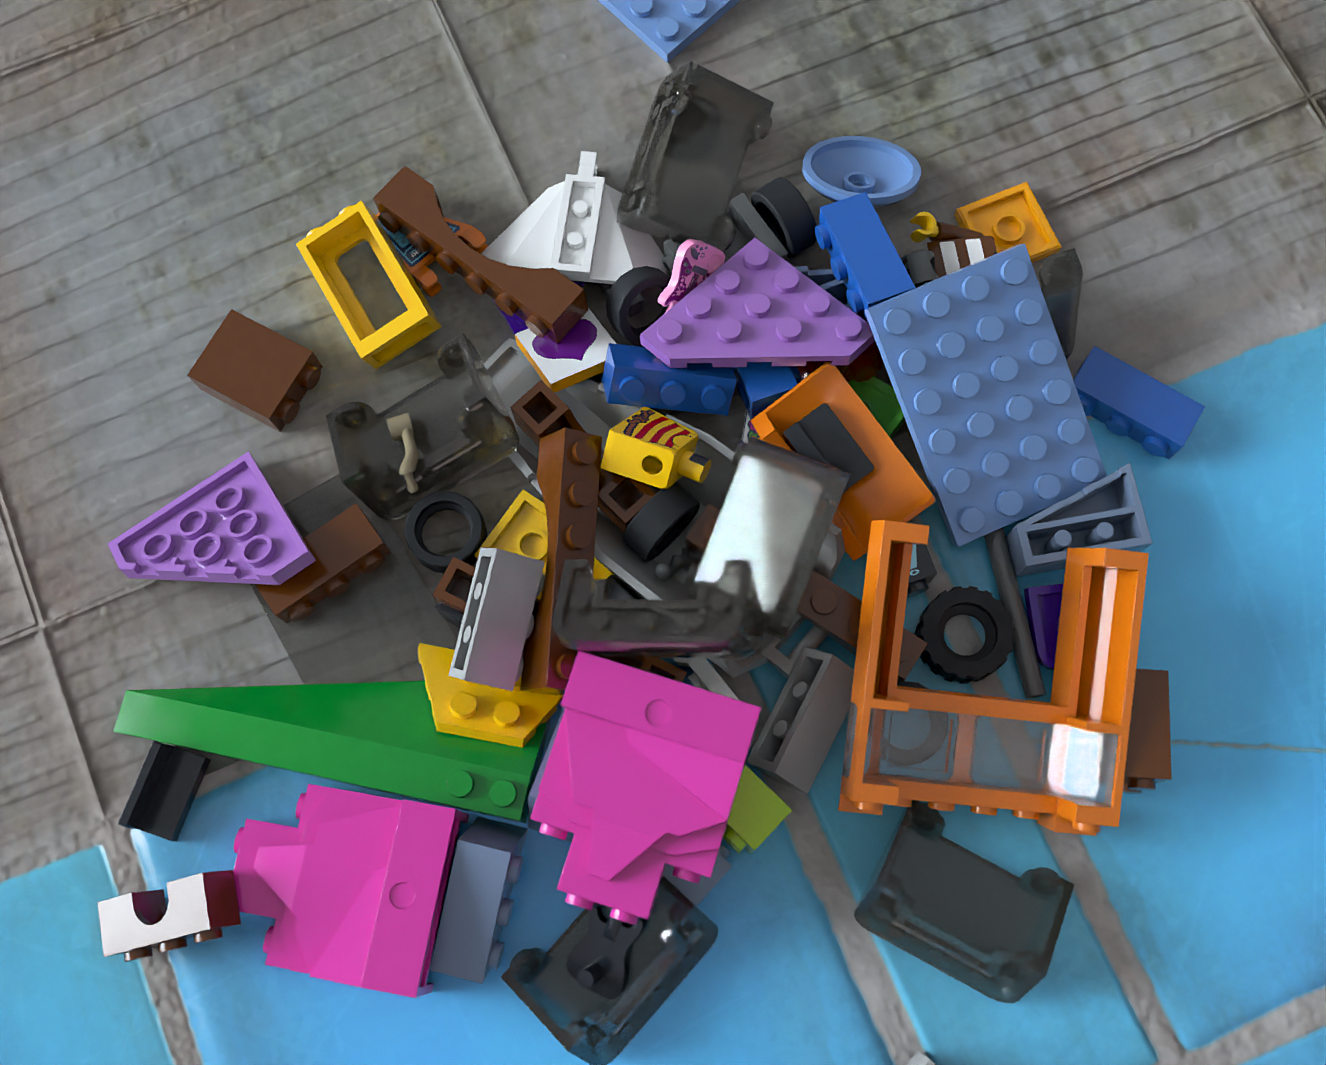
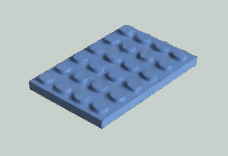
M1025 243L1018 244L864 310L952 545L959 547L1048 508L1061 500L1063 501L1095 481L1098 482L1107 477Z

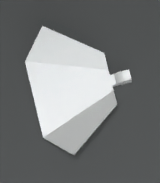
M581 151L578 175L566 174L564 182L546 189L481 253L489 259L510 266L554 268L572 281L614 284L624 273L632 268L642 266L658 268L670 277L669 270L662 263L664 255L625 194L606 185L605 177H597V152Z

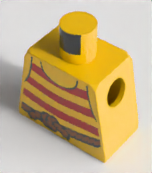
M643 407L609 430L600 468L660 489H668L682 476L703 483L710 471L711 459L695 453L699 438L695 431L648 407Z

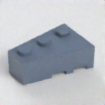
M1130 463L1098 482L1095 481L1086 486L1083 490L1067 499L1061 500L1017 524L1006 536L1016 577L1065 569L1067 548H1111L1142 552L1152 544Z
M478 816L458 839L432 957L431 971L482 984L491 969H498L504 950V942H500L499 938L502 927H507L511 917L514 900L510 899L513 884L517 883L523 864L521 854L528 828Z

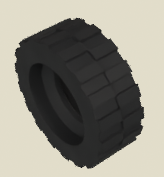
M962 586L953 587L948 592L946 590L941 592L924 609L916 626L915 634H917V637L928 643L920 658L924 664L927 663L929 665L930 671L935 675L943 676L944 680L949 682L954 680L959 681V684H968L974 680L975 682L981 681L997 671L1007 661L1008 658L1006 657L1013 650L1014 644L1012 640L1015 637V628H1012L1011 621L1013 619L1010 612L1007 613L1004 608L1005 605L1000 599H995L992 596L993 594L986 590H978V587L969 586L968 588H962ZM969 615L976 618L982 624L985 631V642L980 651L972 655H960L953 652L947 646L944 639V628L952 617Z

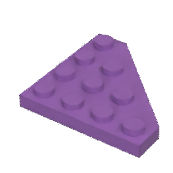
M756 238L752 239L640 334L641 345L669 368H687V363H712V367H747V362H772V366H806L807 361H831V365H849L875 341L868 322Z
M249 451L108 543L119 569L128 578L280 585L316 561L257 461Z

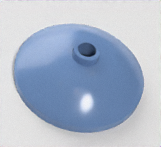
M842 136L821 141L806 152L802 166V172L806 181L816 192L825 198L837 202L866 192L874 208L889 206L907 198L918 188L921 178L920 164L908 151L893 143L863 136Z

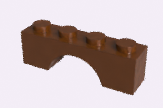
M542 380L510 407L515 423L538 447L540 438L563 428L586 432L576 420L570 408ZM601 449L600 467H601V463H602V459H603V455H604V451H603L602 449ZM600 468L598 507L624 533L635 515L655 493L643 482Z

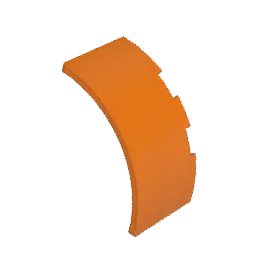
M831 362L824 363L750 420L761 440L782 464L792 479L795 481L801 476L797 481L809 496L807 499L815 511L841 529L845 552L853 561H856L868 552L871 521L887 520L907 523L935 502L934 495L837 367L831 365ZM823 403L828 404L874 465L873 471L848 488L845 493L835 500L829 495L783 434L785 430L799 422Z

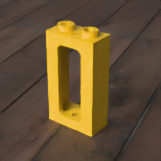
M362 201L345 207L336 218L321 227L312 229L304 239L296 243L360 358L376 370L442 327L379 219ZM363 241L369 242L408 309L377 331L338 265V259L341 255Z

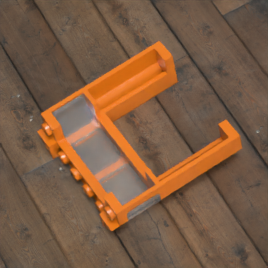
M887 520L871 521L838 811L882 815L883 804L911 807L912 800L928 801L927 807L942 811H954L955 804L969 805L971 812L984 815H997L998 808L1010 809L1013 816L1037 819V824L1053 832L1097 836V833L1101 830V825L1119 827L1149 553L1111 548H1067L1050 702L897 686L913 544L928 543L929 526Z

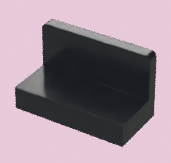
M826 403L821 404L783 432L833 500L845 493L848 488L874 469V465Z
M154 741L118 825L139 829L166 840L177 842L211 759L159 741Z

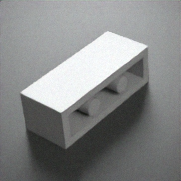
M480 548L448 676L513 691L514 684L519 680L523 671L524 662L521 656L525 640L531 635L534 626L532 611L535 599L541 593L544 585L545 576L542 572L544 561L497 548Z
M804 647L747 763L776 782L808 794L852 705L851 693L854 670L833 654Z

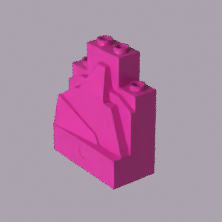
M578 651L561 702V706L565 711L538 789L539 793L530 819L541 822L539 832L562 840H566L568 832L574 833L557 886V890L567 893L565 902L588 910H592L594 902L612 908L610 917L637 925L639 917L649 919L666 864L675 866L672 876L699 884L701 875L711 878L759 720L761 707Z
M308 784L306 793L300 795L296 806V818L300 819L298 828L246 818L244 827L238 830L234 841V852L237 853L233 872L239 912L276 918L274 926L269 927L264 939L263 952L267 953L265 965L310 974V977L407 997L417 998L432 993L434 983L427 982L460 823H468L469 814L454 808Z

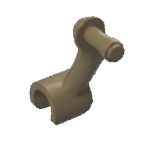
M409 413L388 418L387 424L393 441L403 440L405 457L401 463L399 474L405 476L408 485L407 489L410 493L418 490V485L412 472L416 470L419 453L414 439L416 434L413 430Z

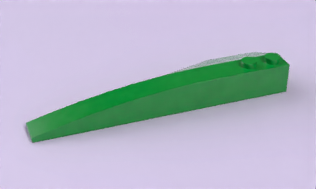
M425 680L126 690L113 732L526 824L529 793L539 770L551 717L547 722L537 727L536 734L521 748L438 732L432 714L431 701L428 699Z

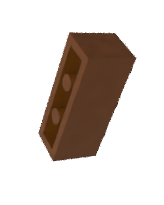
M355 503L303 538L315 557V562L280 585H255L275 616L287 624L291 621L297 622L309 616L315 609L314 605L327 596L333 598L347 590L350 586V581L361 573L369 574L380 568L385 563V557L392 552L366 514Z

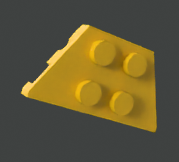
M419 643L418 659L422 666L428 699L431 701L432 714L438 732L523 748L536 734L537 727L547 722L557 711V705L563 699L564 695L520 691L521 677L515 682L513 691L448 676L455 650Z

